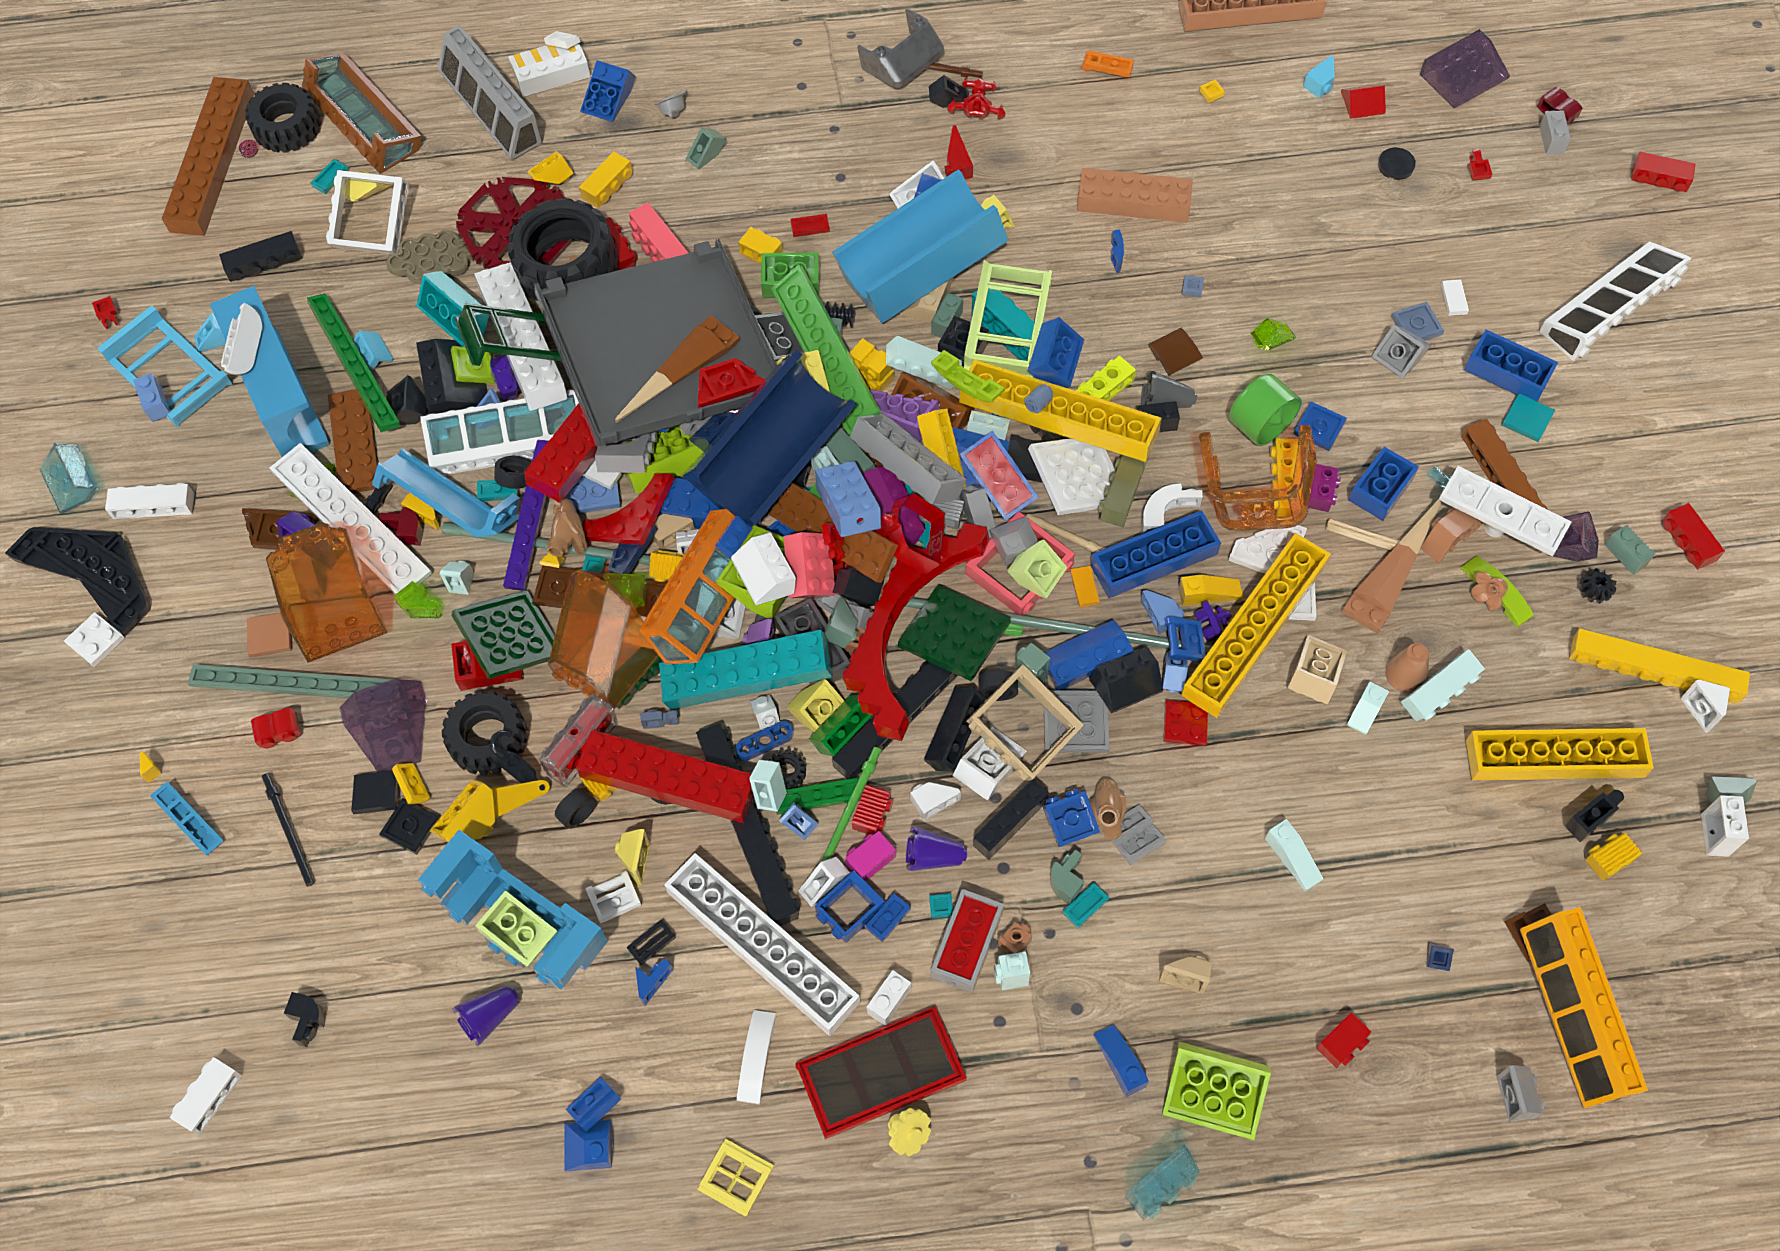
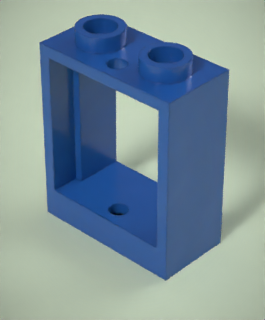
M853 871L815 905L817 913L815 916L823 925L827 923L832 928L830 931L836 939H842L847 943L884 905V900ZM853 887L872 908L845 931L826 910Z

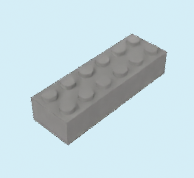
M884 413L857 418L850 438L856 442L857 446L865 449L872 458L881 462L884 468L892 471L899 480L908 484L912 491L919 493L924 497L925 501L932 505L959 498L967 479Z

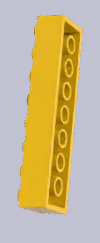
M1646 728L1472 731L1466 740L1472 780L1645 778L1654 769Z

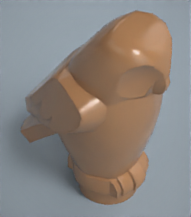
M564 498L561 503L557 502L553 508L555 516L552 522L551 539L547 541V551L556 557L563 556V553L566 554L570 545L573 546L577 555L584 554V549L588 548L580 517L576 512L575 506L571 500Z
M1104 779L1098 783L1095 790L1096 796L1090 801V805L1095 818L1103 828L1104 837L1114 840L1122 835L1121 825L1126 812V796L1119 792V788L1114 781Z

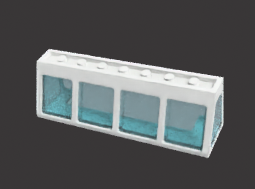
M566 390L568 399L532 411L529 410L525 399L422 416L421 424L429 466L442 475H449L494 467L495 462L505 456H520L527 460H532L537 440L549 441L579 403L574 390Z

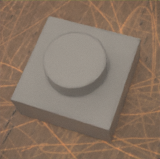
M848 603V607L857 620L856 627L864 629L869 609Z

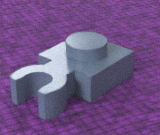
M648 710L646 713H640L643 729L664 727V724H679L677 711L662 713V711Z

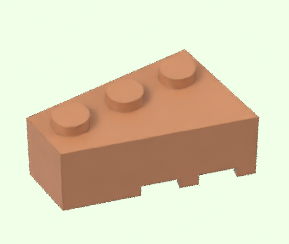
M1456 508L1454 510L1449 509L1443 518L1438 517L1431 525L1433 529L1422 544L1421 549L1439 564L1448 550L1452 552L1456 548L1455 544L1461 540L1465 541L1483 522Z

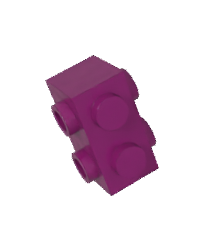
M1315 463L1311 473L1305 507L1329 512L1331 505L1335 506L1338 494L1334 492L1335 488H1339L1341 477L1338 476L1339 468Z

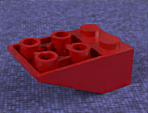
M466 641L451 643L455 682L460 691L523 680L522 669L488 679Z

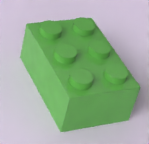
M818 252L762 253V297L776 298L771 288L797 265L804 268L819 296Z

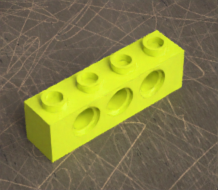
M1119 355L1116 359L1110 360L1101 371H1096L1087 382H1082L1076 391L1110 401L1134 381L1136 369Z

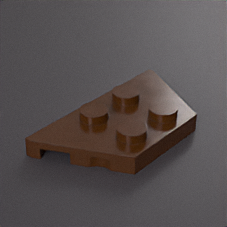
M242 508V514L245 517L246 528L249 532V539L253 548L293 551L296 546L280 536L277 521L291 513V511ZM296 512L298 514H305L314 525L319 521V518L314 513Z

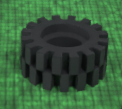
M780 750L777 756L774 753L772 760L769 759L768 761L777 762L780 766L790 764L795 769L793 775L783 777L785 788L788 790L792 787L798 788V784L802 785L803 779L805 780L806 777L805 763L799 754L796 755L795 751L789 753V750H785V753H782Z

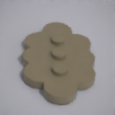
M443 230L437 235L424 233L418 239L407 238L402 240L398 245V252L391 254L387 258L386 264L389 273L396 276L407 275L411 282L420 284L423 274L442 271L447 276L449 274L461 275L467 271L468 261L472 260L463 240L459 239L455 232ZM472 239L474 245L479 247L478 243Z

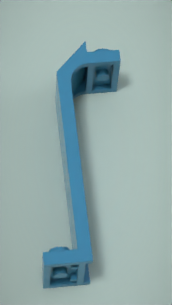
M403 448L384 463L380 462L377 465L372 482L374 487L379 489L385 484L388 485L391 481H394L475 537L498 534L519 519V515L516 512L520 497L514 493L494 508H491Z

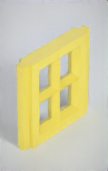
M725 1139L697 1190L747 1218L774 1165ZM726 1155L741 1162L736 1174L720 1167ZM745 1165L761 1173L755 1185L739 1177ZM717 1170L732 1178L727 1190L711 1182ZM736 1181L752 1189L746 1201L730 1193Z

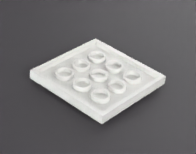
M1071 438L1035 443L1029 446L1028 450L1058 515L1099 509L1101 500H1106L1104 493L1107 485L1111 486L1112 484L1109 483L1112 471L1116 472L1106 449Z

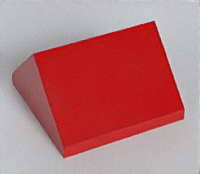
M1375 84L1341 89L1350 119L1386 113L1385 85Z

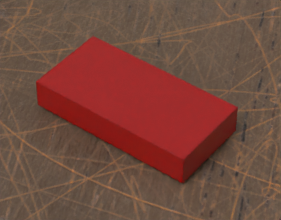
M827 214L790 219L793 237L830 232Z

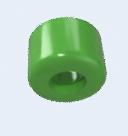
M1265 374L1252 381L1239 394L1231 407L1230 420L1257 446H1264L1277 438L1292 423L1301 408L1302 399L1275 375Z

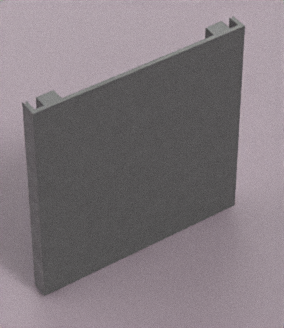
M716 239L715 247L712 248L709 241L694 244V252L566 284H563L561 277L547 280L545 289H540L539 284L534 283L536 297L596 447L606 446V444L612 442L614 444L623 439L671 426L691 423L694 420L699 421L708 416L741 408L755 391L698 408V369L656 395L620 422L616 423L615 421L620 412L691 331L710 315L740 336V342L727 354L700 369L737 358L745 366L755 370L757 376L764 379L777 366L720 239Z

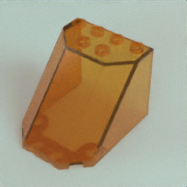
M321 522L315 526L281 537L278 541L279 546L274 552L269 553L266 561L281 617L307 663L387 634L383 617L347 529L341 527L336 529L330 527L327 523Z
M582 569L573 572L569 577L548 666L556 680L560 682L564 680L572 689L576 690L578 688L585 696L589 698L593 696L601 705H609L615 709L659 655L639 630L644 621L635 606L628 599L619 595L611 584ZM653 636L650 637V639L658 648V650L662 652L659 646L657 645L656 641L654 640Z

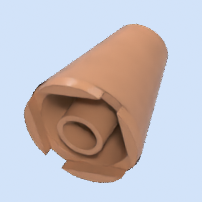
M1413 643L1392 657L1386 667V678L1389 684L1397 690L1400 689L1406 691V693H1412L1426 682L1429 675V651L1423 644Z

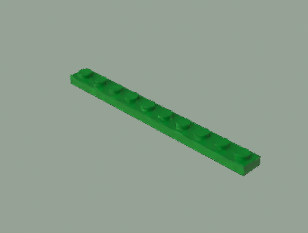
M326 293L307 297L309 307L380 432L399 428V420Z

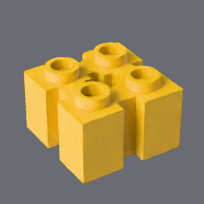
M862 338L850 351V355L870 390L884 391L894 380L893 367L886 365V352L876 350L873 344Z

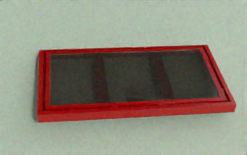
M935 1006L795 1063V1068L800 1074L825 1140L967 1081L940 1019L938 1009Z

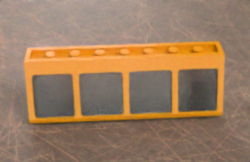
M1581 907L1555 913L1521 928L1522 937L1583 1109L1626 1099L1648 1091Z

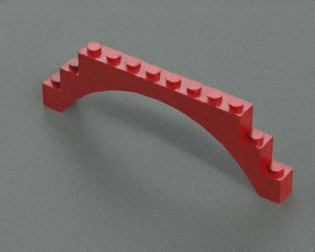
M964 523L962 529L957 532L956 538L943 536L941 565L926 575L898 559L894 569H891L889 580L882 588V595L879 601L875 603L872 617L867 620L865 632L860 636L858 647L851 655V662L843 672V680L847 690L860 692L858 703L862 712L875 715L873 725L878 736L902 741L910 724L906 712L891 693L887 683L885 669L886 650L895 622L915 594L936 576L958 564L984 555L990 541L987 527ZM929 542L926 550L908 546L909 549L928 558Z

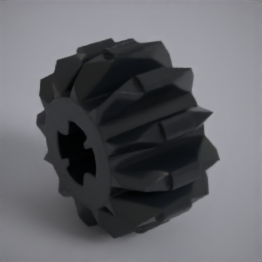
M1595 568L1593 571H1587L1584 577L1581 578L1579 591L1585 592L1583 598L1589 597L1590 602L1596 600L1600 604L1603 601H1609L1612 595L1615 594L1617 581L1612 580L1613 574L1607 575L1605 569L1600 572Z

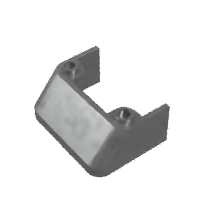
M908 8L905 12L911 35L893 49L887 46H878L873 51H870L861 45L857 46L862 70L895 88L907 84L945 53L944 45L928 19Z

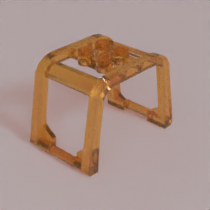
M1299 425L1298 450L1292 483L1286 488L1273 490L1222 492L1220 464L1217 455L1213 456L1212 454L1214 450L1211 433L1203 432L1199 434L1208 489L1214 498L1217 519L1222 527L1231 531L1284 529L1296 527L1305 520L1308 514L1318 463L1311 426ZM1303 475H1304V481H1303V487H1302V493H1301V499H1300L1299 490H1300V488H1301L1302 480H1303ZM1288 499L1292 516L1277 518L1274 501ZM1253 502H1261V504L1253 505ZM1225 503H1240L1242 520H1231Z

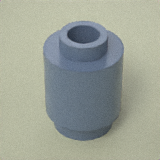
M1044 384L1037 386L1025 398L1026 408L1034 413L1041 412L1052 400V389Z

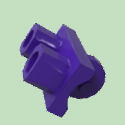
M1209 601L1202 603L1204 607L1194 614L1197 621H1201V624L1210 620L1211 625L1202 629L1205 639L1210 641L1221 636L1223 632L1219 624L1222 623L1223 627L1226 628L1229 625L1228 620L1231 619L1232 615L1230 611H1223L1222 607L1216 609L1218 614L1215 615Z

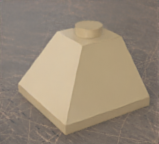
M1201 956L1187 957L1165 965L1159 982L1204 994L1210 981L1212 963Z

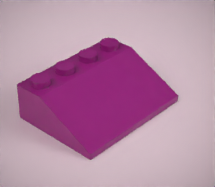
M876 467L861 473L880 507L881 518L883 514L891 513L895 500L908 496L902 481L892 471L884 467ZM903 505L898 513V521L901 524L907 545H914L918 542L925 529L918 514Z

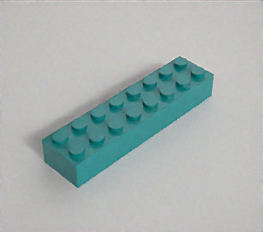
M822 630L702 654L698 663H659L662 701L670 710L832 678L828 640Z

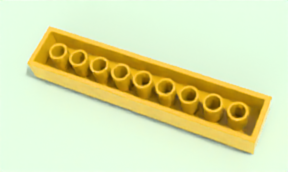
M975 359L969 371L985 381L990 378L1003 386L1005 391L993 402H985L959 390V403L1144 462L1147 461L1160 431L1161 417ZM1043 384L1049 386L1053 391L1051 402L1039 413L1029 411L1026 408L1025 398L1037 386Z
M1295 533L1186 682L1181 696L1218 718L1327 566L1331 553Z

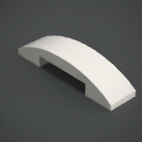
M753 1011L742 1060L737 1101L760 1105L764 1084L763 1078L776 1013Z

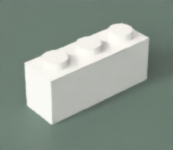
M213 1057L211 1061L203 1066L198 1079L190 1084L187 1094L182 1101L174 1106L172 1115L169 1118L200 1136L242 1075Z

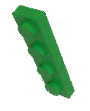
M858 778L788 789L776 814H783L793 802L802 810L848 803Z

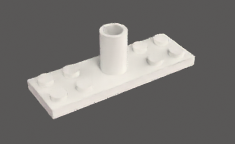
M1460 466L1456 468L1439 498L1440 501L1486 523L1485 531L1488 535L1500 537L1506 533L1550 556H1553L1571 524V521Z

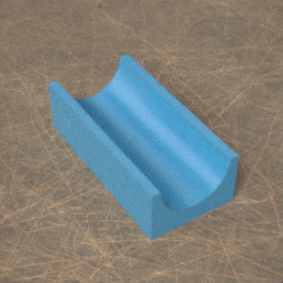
M957 170L832 252L846 283L877 319L884 323L1006 243L1008 238L998 209L992 205L984 210L969 189L963 174Z
M255 286L210 303L225 341L227 340L231 321L233 318L237 320L241 312L239 307L243 303L253 307L261 318L262 331L253 367L248 372L240 375L259 418L280 455L283 457L299 443L310 453L330 445L276 326L273 327Z

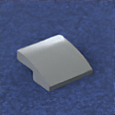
M1140 805L1125 813L1121 825L1122 835L1118 839L1111 840L1129 865L1134 864L1166 844L1165 837L1152 824L1151 817Z

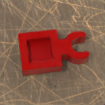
M110 296L92 302L96 316L105 329H109L108 323L111 321L116 326L119 324L114 316L118 313Z
M832 523L821 525L824 544L829 546V559L837 558L839 561L845 558L844 550L841 547L845 545L844 538L840 536L835 525Z

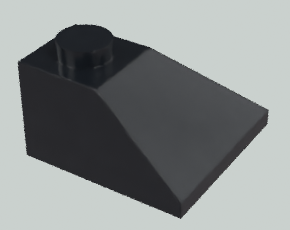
M407 375L387 391L386 400L399 420V425L417 424L422 416L427 415L426 398L411 376Z

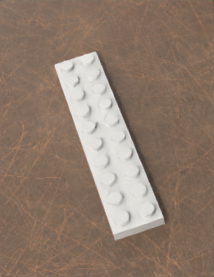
M301 443L269 468L400 600L432 574L431 570Z

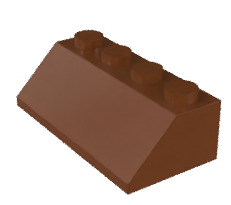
M901 372L891 394L892 396L902 394L905 398L911 399L920 397L923 401L929 402L931 399L938 400L940 409L948 410L951 426L959 429L966 427L971 411L975 409L974 407L959 403V398L934 383L907 372Z

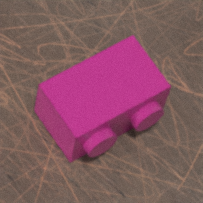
M878 831L875 834L868 835L863 840L861 846L852 848L846 854V866L852 872L855 871L866 882L896 858V849Z

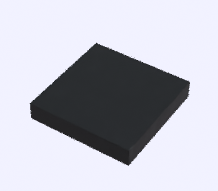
M393 771L354 775L351 806L353 815L396 810L398 781Z
M402 798L379 835L417 855L430 836V829L440 817L416 804H408L407 800Z

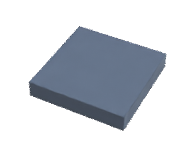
M1427 302L1393 312L1391 315L1396 325L1416 334L1424 341L1441 336L1444 333V329Z

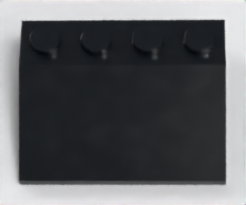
M435 338L416 342L426 404L430 414L477 407L487 394L486 384L459 382L456 380L451 348L452 346H463L456 340Z

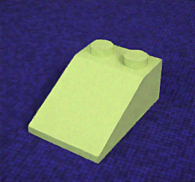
M504 891L475 925L482 935L526 967H529L558 932L507 891Z

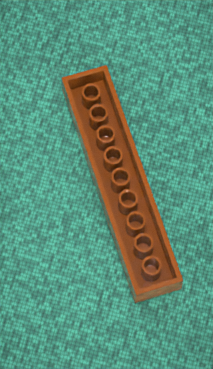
M213 77L162 216V220L169 233L205 236L246 120V106L249 104L248 102L251 97L255 95L248 80Z

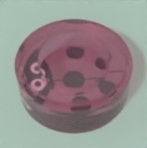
M245 140L238 147L241 155L245 158L254 157L258 153V146L253 140Z

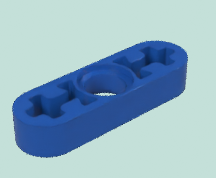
M781 721L739 741L736 745L738 758L742 761H749L789 742L794 735L792 725L787 721ZM783 728L785 731H787V735L785 736L783 733L780 732V730ZM773 732H774L775 736L777 737V740H776V741H774V736H773V734H772ZM761 737H769L771 742L763 746L759 744ZM754 741H755L757 750H755V747L753 746V742H754ZM746 747L749 749V753L742 752V748Z

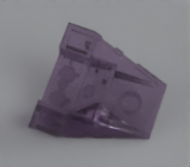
M393 679L354 692L339 707L345 728L377 772L392 771L396 764H416L421 762L423 725H425L424 712L427 702L421 681Z

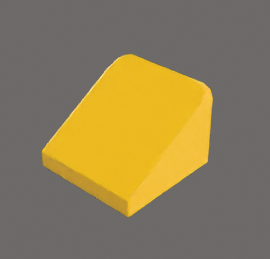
M142 751L139 753L140 775L149 783L158 777L161 771L152 759Z

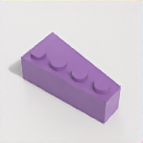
M870 390L881 412L919 442H922L923 439L918 426L917 416L934 410H940L938 400L931 399L929 402L923 401L920 397L911 399L905 398L902 394L892 396L887 395L883 391Z

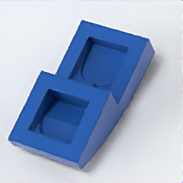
M1120 229L1112 231L1111 244L1113 247L1110 257L1116 273L1121 271L1124 255L1123 238Z

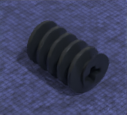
M827 301L824 307L830 318L842 319L843 327H847L849 323L850 327L853 328L856 310L853 309L852 304H849L848 308L845 309L844 303L838 308L837 302H834L833 307H830V303Z

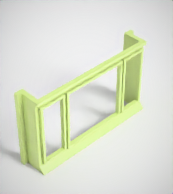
M984 260L964 355L965 369L969 370L975 359L1034 378L1028 372V367L1044 319L1049 287L1052 281L1051 270L1046 272L990 264ZM990 278L1038 284L1042 286L1041 289L995 283L990 282ZM988 289L1040 296L1032 340L980 333ZM978 340L1030 347L1028 361L975 354Z

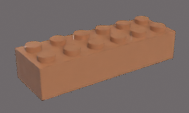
M1082 168L1077 211L1187 223L1191 206L1193 179Z

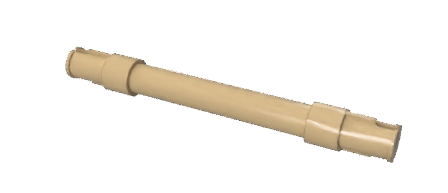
M1030 513L1027 514V518L1040 528L1087 548L1086 550L1096 553L1106 549L1098 545V543L1091 540L1088 541L1055 526L1045 519L1035 517Z

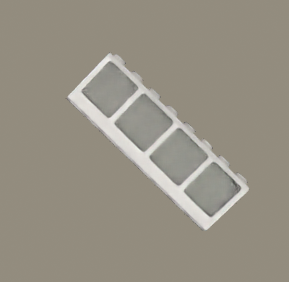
M1648 242L1546 319L1539 332L1571 360L1575 361L1579 357L1583 358L1590 352L1591 349L1589 347L1596 341L1599 335L1601 337L1604 336L1612 325L1617 326L1625 315L1630 316L1637 306H1643L1651 295L1656 296L1662 289L1666 291L1671 286L1673 288L1676 287L1682 280L1680 277L1688 270L1689 267L1687 265L1691 258L1655 243Z

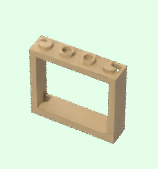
M1024 665L1017 668L967 720L970 724L969 728L975 734H980L985 739L984 743L991 750L995 749L1000 754L999 758L1006 765L1010 764L1016 770V776L1027 782L1034 779L1084 726ZM1016 679L1067 729L1060 739L1030 770L979 720L981 715Z

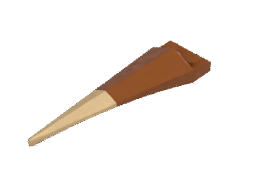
M710 315L691 331L615 419L616 423L676 382L727 354L740 342V336Z

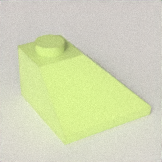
M1041 540L1019 554L1007 571L1019 585L1042 598H1047L1068 567L1047 542Z

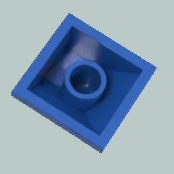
M611 1120L598 1121L587 1132L578 1123H564L565 1172L612 1168Z

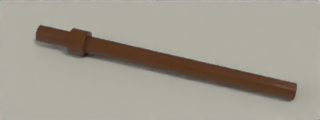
M932 63L926 68L961 74L962 77H983L982 70L970 69L969 66L958 67Z

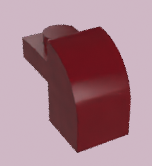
M402 507L401 514L397 512L380 514L379 520L389 530H397L396 536L404 545L421 546L423 528L413 510Z

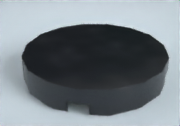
M1398 147L1388 148L1383 151L1378 161L1380 172L1385 177H1392L1394 180H1402L1411 176L1416 165L1414 156L1408 150Z

